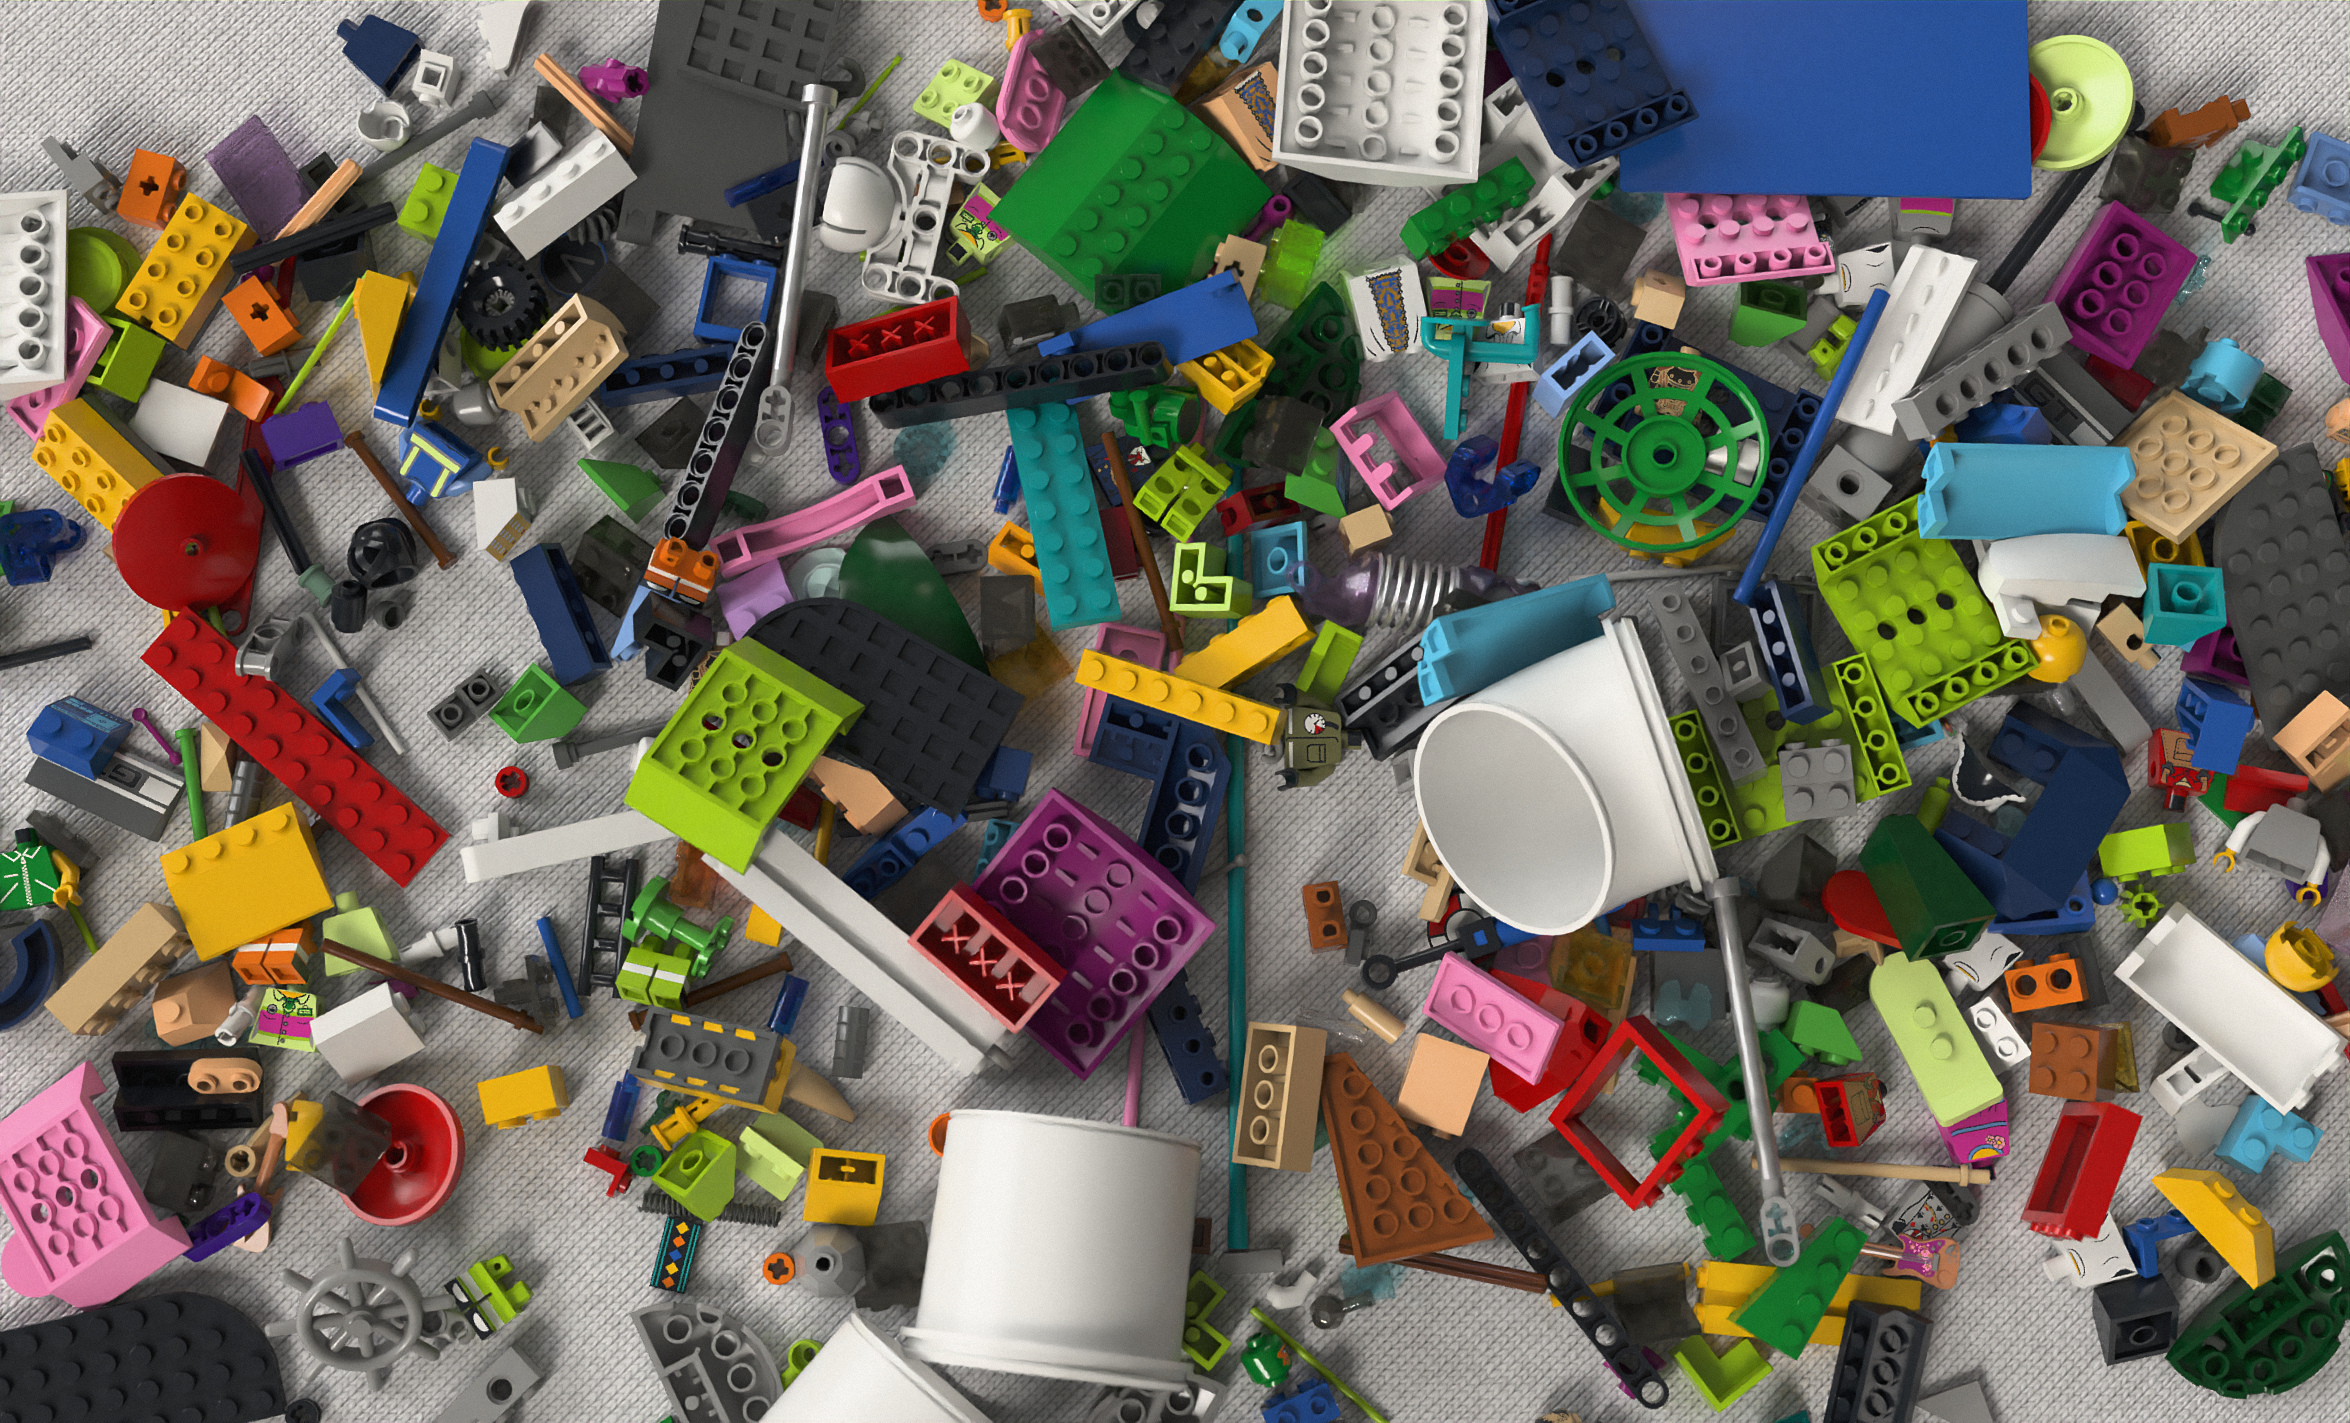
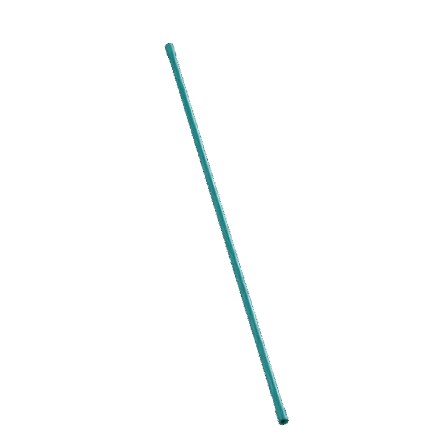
M1226 461V465L1233 470V474L1229 480L1231 484L1226 490V499L1243 490V467ZM1243 534L1231 537L1226 536V576H1233L1243 580ZM1227 619V634L1238 627L1237 624L1241 619ZM1227 732V758L1232 766L1227 784L1228 863L1234 861L1237 854L1245 855L1244 737ZM1237 866L1228 871V1061L1230 1074L1228 1249L1249 1248L1247 1165L1232 1162L1246 1050L1245 866Z

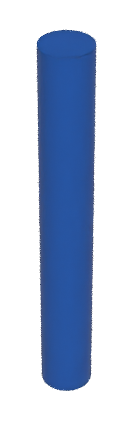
M549 916L541 918L536 923L571 1020L584 1015L551 919Z

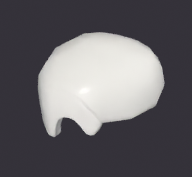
M375 101L372 109L368 112L360 111L358 113L356 129L368 145L378 151L391 152L400 148L411 137L413 120L404 106L394 101L382 103Z

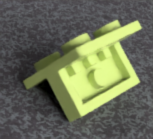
M778 1110L777 1115L762 1112L753 1125L747 1126L739 1137L741 1141L736 1147L735 1167L780 1201H784L808 1170L810 1149L824 1148V1143L780 1110Z

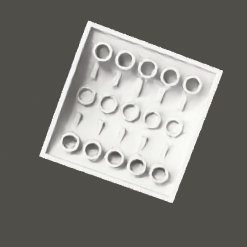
M1284 0L1272 161L1333 180L1402 188L1476 183L1479 168L1488 12L1485 0Z
M67 189L0 194V401H8L66 382L69 192Z

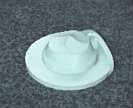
M843 548L817 549L803 556L794 565L788 579L799 600L818 597L839 598V582L837 580L843 558L846 555Z

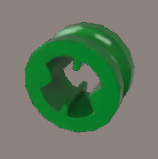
M644 1145L634 1150L631 1155L630 1164L635 1174L641 1177H651L664 1164L665 1159L659 1148L653 1145ZM644 1151L647 1155L654 1154L656 1156V1162H652L655 1167L651 1171L648 1167L641 1168L639 1166L638 1160L643 1159L640 1155Z

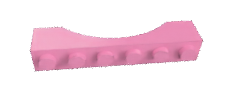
M901 464L870 476L850 489L816 505L774 520L735 529L708 540L711 551L718 554V560L721 561L719 566L720 573L725 579L759 567L773 559L782 558L868 524L875 519L917 504V501Z

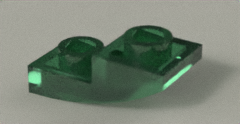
M1094 274V309L1129 310L1161 297V274Z
M2264 371L2260 375L2243 410L2239 413H2234L2229 420L2262 437L2271 421L2281 412L2293 390Z
M733 490L728 491L720 511L721 514L727 517L732 507L736 506L734 512L749 522L756 518L762 523L770 512L766 504Z

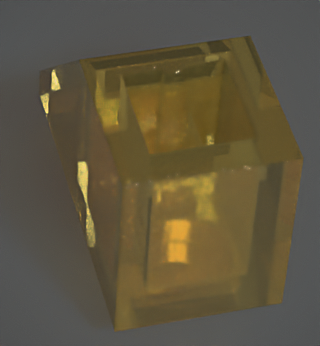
M1222 37L1217 38L1174 97H1172L1183 107L1188 106L1220 85L1240 64L1237 59L1229 60L1222 54L1219 46Z

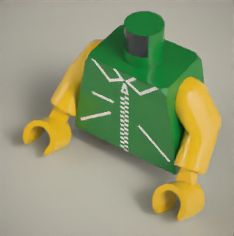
M36 827L15 830L17 851L0 854V912H13L55 903L61 909L66 910L68 901L73 902L76 906L80 905L82 897L77 893L80 880V868L59 846H39Z

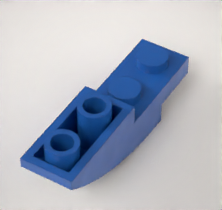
M922 804L919 805L868 849L840 879L867 902L911 870L918 858L966 823L969 814L963 809L955 821L929 805L925 807Z

